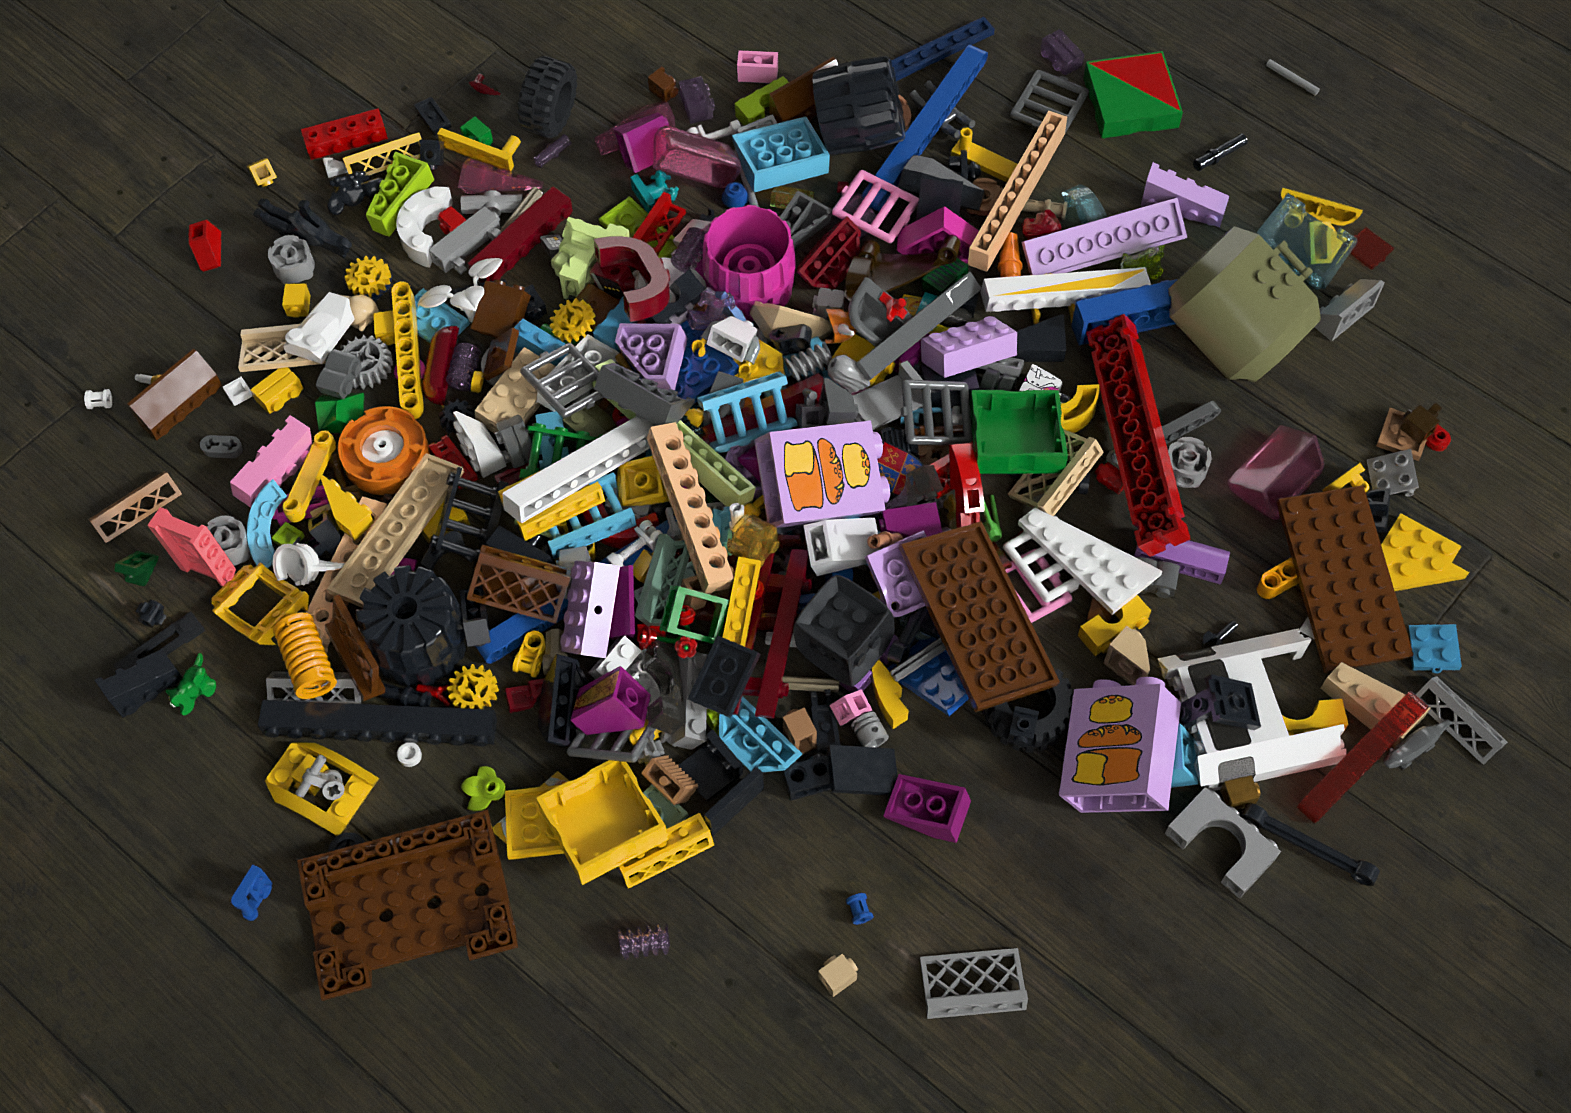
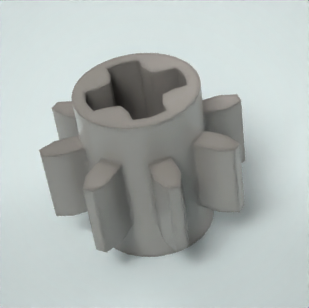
M653 739L652 743H647L638 758L639 764L645 762L647 766L652 758L665 754L660 740L655 742Z

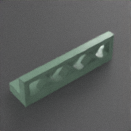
M659 534L635 612V617L646 626L661 625L662 619L656 618L657 614L663 608L665 609L667 598L663 599V594L671 585L681 587L690 557L685 542L674 541L667 534ZM677 548H684L683 553L676 559ZM677 567L676 575L669 579L670 572Z

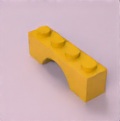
M1342 699L1319 701L1314 708L1313 715L1303 720H1292L1282 715L1289 736L1344 724L1345 731L1348 726Z

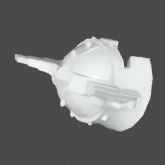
M299 543L296 545L282 544L276 549L272 563L274 574L278 581L287 579L289 575L295 581L296 586L309 584V582L315 580L319 571L335 570L345 565V563L319 560L317 553L310 546Z

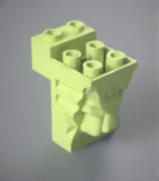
M568 217L562 234L564 239L559 245V252L551 260L552 268L560 278L564 299H567L569 295L577 297L589 283L594 284L595 281L589 272L597 262L594 239L609 236L630 237L629 229L611 223L607 229H604L599 225H592L581 219Z

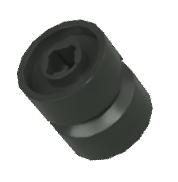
M988 367L982 378L979 390L1013 391L1017 377L1006 373L1000 375V371Z

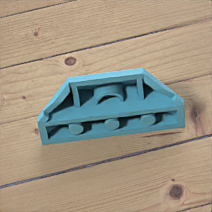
M743 696L738 715H732L730 719L719 714V737L750 772L755 767H758L762 772L783 771L802 755L766 718L756 717V708Z

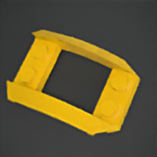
M259 563L256 567L250 564L243 566L212 597V604L214 605L212 611L235 630L260 645H276L271 640L275 636L273 633L274 625L282 618L298 613L300 609L308 612L309 595L285 580L278 581L275 574L262 563ZM259 579L283 597V599L253 627L232 613L228 608L235 605L239 597L246 590L251 589L255 581Z
M292 742L267 776L265 783L275 803L293 810L337 837L342 834L379 778L344 756L317 743ZM308 754L316 757L323 755L326 757V762L351 775L344 786V794L339 799L334 800L327 812L288 791L294 783L291 775Z

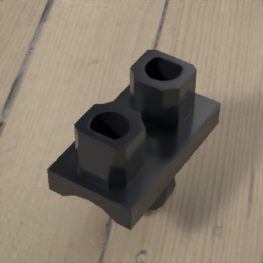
M961 150L960 156H949V169L960 170V172L955 173L966 180L970 178L971 181H974L976 177L981 175V167L975 164L974 161L967 165V150Z

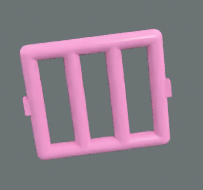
M860 170L850 185L845 186L842 190V196L833 208L832 214L840 219L848 216L858 228L887 243H892L903 226L906 227L910 222V216L917 207L919 198L864 170ZM863 179L874 184L853 215L843 211V208ZM882 188L890 192L891 195L870 225L860 220V218ZM900 197L908 201L909 204L888 234L878 229V227Z
M1033 549V550H1031V551H1029V552H1027V553L1021 555V558L1024 557V556H1026V555H1028V554H1030L1031 552H1033V551H1035V550H1037V549ZM1044 556L1035 560L1042 570L1050 567ZM1013 561L1003 565L1007 573L1014 569L1017 570L1042 606L1031 613L1017 593L1031 623L1072 601V595L1067 591L1060 595V598L1052 602H1044ZM1059 572L1048 578L1055 588L1063 584L1059 579Z

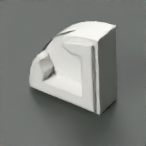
M330 157L322 158L328 178L348 172L343 162L333 160Z

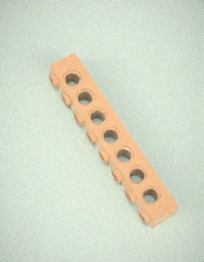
M676 422L650 427L647 441L702 591L708 594L729 589L734 580L735 572L733 567L729 566L727 550L720 542V532L718 527L714 526L712 510L710 507H707L704 489L698 483L697 470L692 467L690 452L684 446L683 433L681 430H678ZM710 564H714V565H716L718 568H714V567H712Z
M363 496L359 502L360 505L363 503L370 508L374 523L387 507L386 503ZM374 524L356 541L344 533L331 562L346 563L358 547L357 544L364 539ZM342 568L326 570L308 607V612L306 611V613L311 614L314 618V623L317 626V631L322 639V645L325 647L326 654L331 640L325 630V624L333 621V602H330V600L334 596L329 594L327 588ZM343 600L344 604H345L346 607H347V605H348L349 602ZM328 617L326 621L320 622L321 619Z

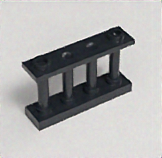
M457 467L448 474L446 485H449L436 535L433 534L430 539L429 547L432 548L430 555L435 556L440 552V549H445L472 558L474 568L475 564H477L482 545L487 546L486 542L498 526L503 507L498 491L507 487L509 483L499 481L495 486L488 487L461 478L462 468ZM457 486L487 495L491 499L489 507L486 506L484 508L454 498ZM455 507L483 516V519H485L484 527L477 528L449 519L451 508ZM446 527L477 537V540H480L478 548L472 549L443 540Z

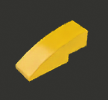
M879 659L871 668L873 691L884 718L891 728L894 729L908 720L909 711L899 699L902 695V687L892 678L888 669Z

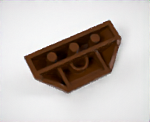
M481 564L480 571L484 577L495 573L491 566ZM510 571L501 574L507 584L517 579L516 575ZM498 577L487 581L493 591L503 586ZM530 577L524 580L529 590L540 585L535 578ZM520 583L510 587L515 597L525 593ZM481 584L485 594H488L489 592L484 584ZM556 584L546 587L551 596L559 593ZM543 589L532 594L537 603L548 598ZM506 590L496 594V597L501 602L511 600ZM528 596L518 601L523 608L533 606Z

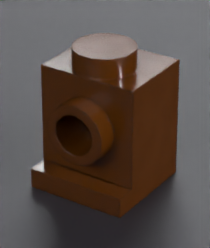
M661 66L648 76L649 91L666 103L678 94L679 89L676 87L675 79L665 73L664 67Z

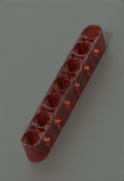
M1409 691L1297 805V808L1314 824L1317 823L1427 711L1429 706L1412 691Z

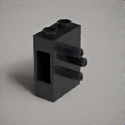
M499 525L486 542L489 547L554 564L548 555L550 552L548 542H545L540 550L536 548L542 539L539 534L525 541L522 536L518 537Z

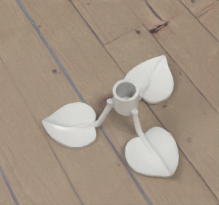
M489 258L478 261L468 272L473 277L474 286L454 295L450 293L452 288L448 285L433 287L423 294L418 301V307H436L444 303L447 298H451V305L464 311L469 322H473L478 303L484 295V288L478 286L477 281L479 278H487L499 268L503 260Z

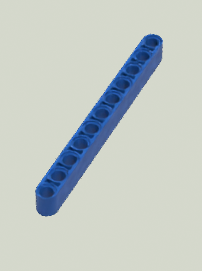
M970 44L966 47L906 131L905 139L896 145L876 173V177L898 187L903 168L913 155L920 156L984 66L988 52ZM869 183L861 196L860 202L863 201L874 184ZM881 188L869 205V208L879 212L891 193Z
M668 520L655 527L656 530L667 534L670 527ZM636 540L632 541L628 545L616 551L615 554H620L621 551L631 546V544L636 542ZM644 545L624 560L623 565H633L644 549L651 553L653 551L647 545ZM606 558L599 562L603 564H609ZM568 598L563 599L556 623L564 619L565 612L568 609ZM551 602L540 607L543 613L553 616L555 609ZM517 613L489 631L491 643H486L476 648L484 660L490 664L521 646L528 632L539 631L542 633L555 623Z

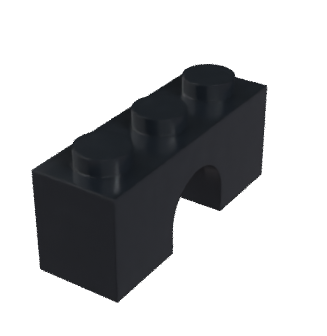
M690 269L676 279L669 287L675 296V302L668 303L661 312L644 319L647 324H671V318L675 315L679 318L688 310L686 306L690 303L694 306L703 298L701 294L706 288Z

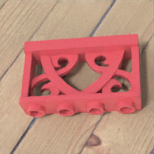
M160 507L147 526L180 570L187 573L190 569L217 580L220 586H224L234 577L236 568L205 525L201 524L200 527L172 517L169 511Z

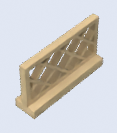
M300 324L241 330L242 346L238 366L240 372L316 365L320 363L302 357L289 359L293 354L287 352L283 355L279 354L284 350L283 346L286 343L285 336L287 332L298 328ZM263 351L267 353L262 357L258 356ZM272 357L277 358V359L274 360V361H269V362H268V360L271 359ZM251 359L255 360L253 363L245 364Z
M1063 429L1065 437L1068 438L1066 447L1067 449L1069 448L1070 452L1067 461L1071 460L1061 473H1043L1042 476L1033 479L1031 477L1033 474H1023L1008 495L1010 498L1027 506L1055 516L1104 453L1096 439L1092 437L1086 439ZM1083 444L1079 451L1074 452V446ZM1057 477L1052 485H1047V480ZM1043 482V488L1033 491L1034 484ZM1028 487V493L1018 494L1022 488ZM1044 494L1038 503L1034 502L1035 496Z

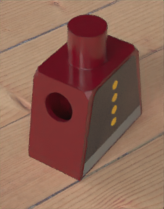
M596 262L589 271L598 288L618 300H621L623 297V292L635 290L636 279L627 265L600 267L599 263Z

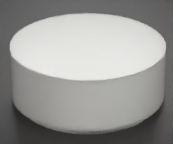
M407 742L398 748L397 757L403 766L412 767L420 762L422 753L417 744Z

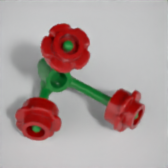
M688 605L682 606L678 622L679 625H683L685 630L691 632L689 624L694 622L696 614L692 607ZM650 626L640 629L637 635V641L642 645V648L653 647L656 641L675 644L677 655L683 659L687 657L692 658L698 649L695 639L680 635L676 639L657 636L656 630Z

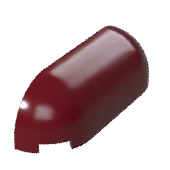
M458 326L440 328L435 332L430 342L422 387L426 398L434 404H445L459 331Z

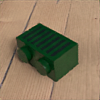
M956 258L953 263L934 269L922 277V291L939 296L968 273L969 265Z

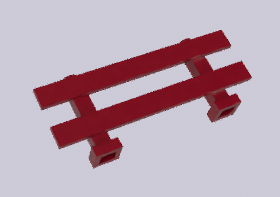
M757 547L754 560L761 561L758 580L763 583L765 591L763 596L753 603L745 647L753 650L765 593H782L763 678L750 677L742 695L759 696L755 711L756 717L774 718L778 698L783 699V696L787 697L789 693V684L783 682L782 679L800 597L802 594L810 593L811 580L805 578L809 560L808 550L792 549L786 575L770 574L775 548ZM742 695L733 715H738Z

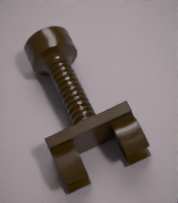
M332 454L327 464L328 469L333 470L336 482L340 485L341 490L344 492L349 491L356 498V502L359 503L361 495L357 484L346 487L342 472L343 465L339 454Z

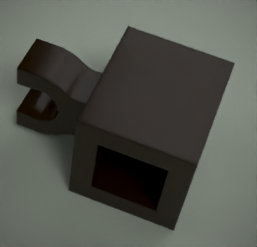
M1435 402L1428 410L1421 405H1418L1414 410L1409 409L1402 417L1404 421L1400 429L1421 445L1435 432L1440 423L1437 417L1442 407Z

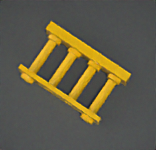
M534 474L498 491L503 507L504 504L502 493L512 488L513 486L519 484L520 482L526 480L527 478L533 476ZM598 481L591 485L588 484L523 523L517 521L522 537L526 541L605 502L602 487Z

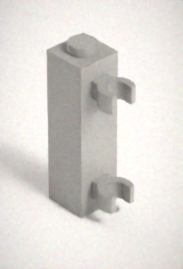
M485 206L429 249L432 262L445 273L453 267L459 274L465 272L467 268L463 266L465 264L463 259L490 238L493 241L502 233L500 231V218L497 213L490 211Z

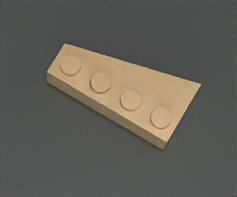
M1342 662L1326 678L1321 687L1333 699H1342L1344 708L1393 748L1410 734L1431 709L1429 706Z

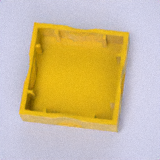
M609 760L591 769L580 778L565 782L536 797L542 816L582 885L669 840L666 825L651 801L641 791L637 778L627 762Z

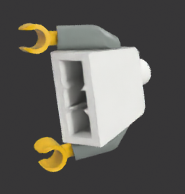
M732 316L724 320L713 321L700 336L702 339L695 340L692 343V351L694 353L696 349L700 348L698 356H704L706 352L705 344L707 343V345L740 362L745 361V364L739 366L738 377L742 371H746L748 373L746 380H748L751 376V364L754 365L760 351L759 338L756 337L757 329L753 327L750 321L746 320L743 322Z

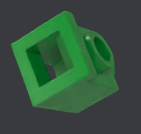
M475 116L460 127L462 136L489 146L493 143L491 129Z

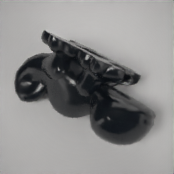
M355 171L348 176L336 177L330 180L329 183L331 186H334L335 191L328 198L327 208L329 212L333 215H340L344 209V204L351 207L357 206L363 201L365 196L373 200L375 194H378L380 190L379 185L384 179L376 178L369 180V176L366 175L365 171Z

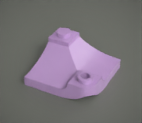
M924 531L864 556L879 590L880 601L888 607L894 618L925 606L899 550L900 545L926 537ZM892 602H895V603H896V605H897L896 610H893V609H892V607H891Z

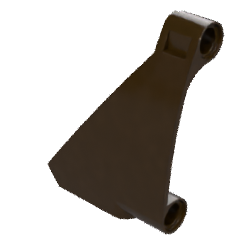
M948 235L943 239L940 249L933 253L885 254L880 253V246L877 242L866 240L863 242L858 256L853 257L847 272L844 299L850 303L852 296L865 277L871 279L882 290L889 292L926 275L942 265L953 263L957 258L961 241L956 236Z

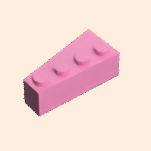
M291 415L285 420L287 425L281 431L277 429L273 433L272 437L274 439L267 447L262 446L257 451L255 461H248L230 481L233 496L249 507L252 506L259 492L272 479L280 487L288 477L293 476L304 464L311 449L310 428Z

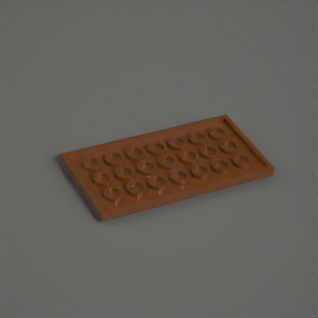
M1364 485L1278 499L1276 501L1324 673L1333 672L1341 662L1352 668L1412 658L1414 654Z
M982 521L900 545L899 550L975 712L1055 687L1060 683Z

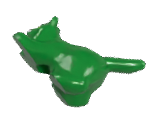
M201 653L197 654L193 666L185 672L179 685L175 689L166 690L170 705L172 707H181L180 713L182 715H187L192 711L195 700L199 695L210 697L216 690V681L209 677L204 667H201L203 663V655Z

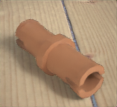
M885 531L870 536L867 543L871 549H883L902 540L903 537L900 533Z

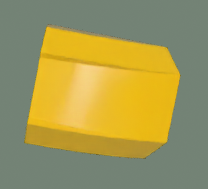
M653 456L629 461L618 467L616 476L617 491L621 506H642L669 501Z

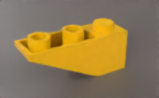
M322 475L320 478L339 529L356 541L374 524L371 516L372 511L365 504L362 503L360 505L357 503L356 498L349 491H342L340 485L334 479L328 480Z

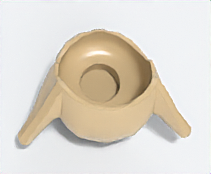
M340 295L349 299L350 308L355 319L351 326L359 329V331H363L366 326L373 322L374 313L379 312L375 301L365 295H355L352 297Z

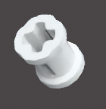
M104 389L103 392L85 391L84 401L87 409L102 406L105 408L112 407L113 400L109 389Z

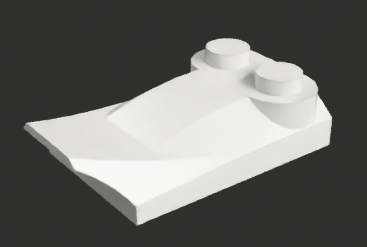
M329 292L314 307L298 328L287 332L285 336L286 343L283 346L285 352L322 364L355 320L350 308L349 299Z

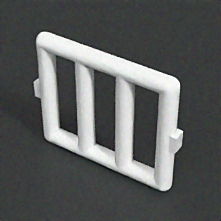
M1023 531L1022 534L1003 545L1005 552L1044 602L1048 603L1067 591L1072 593L1078 589L1080 583L1074 578L1049 592L1045 589L1041 582L1064 568L1057 562L1035 575L1028 567V564L1048 553L1040 547L1021 558L1014 548L1032 538L1027 532Z

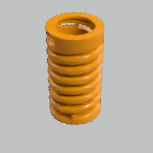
M296 613L278 621L273 627V633L280 647V652L296 696L301 699H311L331 691L336 686L337 680L333 669L330 668L331 664L328 661V656L325 653V647L322 645V639L317 631L313 616L308 613ZM298 620H305V621H299V622H296V623L291 624L292 622H295V621H298Z

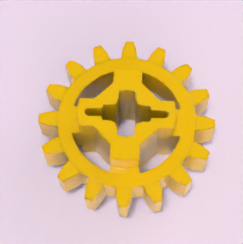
M365 256L363 261L357 258V263H350L351 269H346L347 275H345L348 289H352L354 295L359 292L360 295L368 294L371 298L372 293L380 295L379 290L386 291L385 285H390L389 278H391L388 264H384L383 259L377 261L376 256H373L371 260H368V257Z
M575 298L573 303L567 300L565 306L559 304L561 309L554 310L553 312L556 315L550 317V320L553 322L550 324L553 334L562 342L566 340L568 343H571L572 339L578 342L580 336L586 337V331H592L590 325L595 324L593 318L596 315L591 306L583 299L579 302Z
M472 664L469 670L463 666L462 673L454 672L456 678L449 679L452 686L447 687V690L450 694L448 697L451 702H454L455 708L484 709L483 706L485 705L487 707L492 706L490 700L497 699L494 692H498L499 689L496 685V677L492 676L490 669L485 672L483 665L476 669L475 665ZM470 684H472L473 688L475 687L476 694L471 691Z

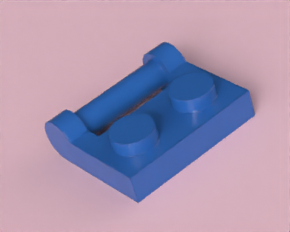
M252 865L232 896L231 902L233 906L242 911V915L247 921L255 920L258 917L257 908L262 900L269 896L273 883L261 868Z

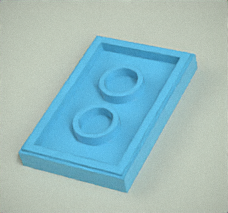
M424 288L414 296L418 335L430 343L435 332L442 327L458 326L459 335L470 325L467 318L445 303L432 308L418 307V301L427 292Z

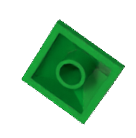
M364 393L347 394L345 399L321 395L315 402L319 432L342 433L345 426L351 420L356 421L364 415Z

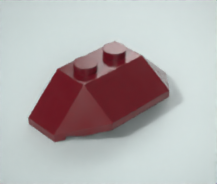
M848 216L844 217L802 259L797 273L810 287L836 289L847 276L853 257L859 254L861 230Z

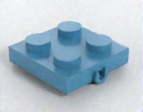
M1456 624L1408 626V637L1414 654L1411 658L1412 671L1432 670V673H1440L1442 670L1461 669Z

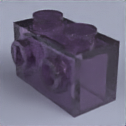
M702 76L679 81L680 97L690 124L713 119L715 103L713 98H709V86L707 83L704 84Z

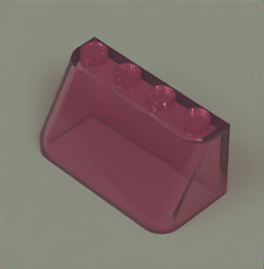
M668 125L660 127L654 134V169L721 189H725L728 184L734 182L741 173V162L731 146L726 143Z
M1280 425L1228 480L1230 490L1264 516L1274 520L1279 519L1280 514L1276 501L1281 498L1300 496L1321 474L1324 468V459L1316 435Z

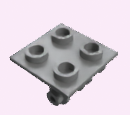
M1411 449L1367 459L1372 490L1390 488V495L1402 492L1405 496H1412L1414 491L1419 488Z

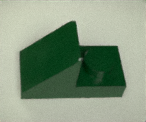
M137 551L116 562L114 571L123 573L125 581L128 583L145 586L158 562L159 556Z

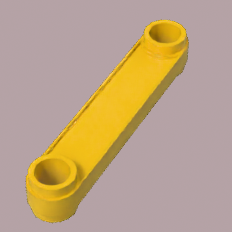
M320 431L314 436L311 449L287 500L283 503L284 514L291 522H299L304 519L305 512L321 479L320 477L323 475L332 453L336 450L335 439L329 431Z

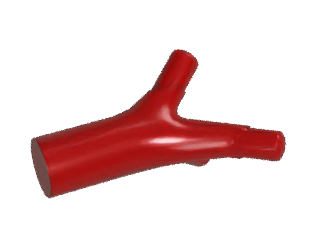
M418 684L416 691L423 693L425 691L431 692V695L442 701L446 707L450 705L442 695V692L446 691L450 685L434 687Z

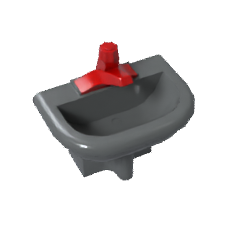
M867 277L864 278L852 296L848 306L849 320L857 331L856 335L865 338L875 347L913 316L904 308L906 306L905 299H894Z

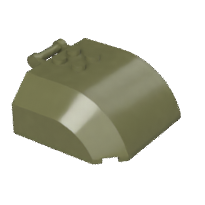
M1235 226L1221 236L1168 288L1172 305L1169 312L1170 318L1228 380L1248 379V381L1256 382L1278 364L1321 321L1318 297L1303 282L1313 271L1310 267H1306L1287 247V242L1283 240L1272 249L1259 234ZM1280 252L1300 273L1298 276L1278 255Z

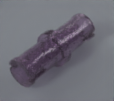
M563 134L552 144H547L545 146L546 149L533 157V160L536 161L535 164L542 168L551 159L559 157V153L572 144L569 141L570 139Z

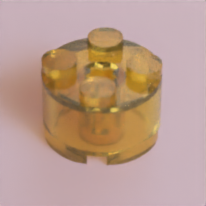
M746 514L736 522L731 530L734 532L732 540L728 538L727 542L729 553L736 557L760 560L761 566L770 553L776 552L779 547L777 528L754 514Z

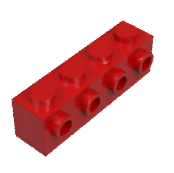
M379 108L301 129L311 160L388 139Z

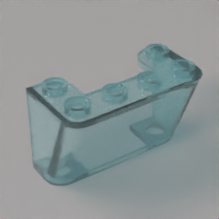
M1289 193L1257 231V234L1272 249L1285 240L1288 244L1287 247L1306 267L1312 269V274L1306 279L1317 290L1320 288L1325 289L1357 244V238L1342 228H1339L1336 232L1307 213L1305 204ZM1280 252L1278 255L1298 276L1300 273Z

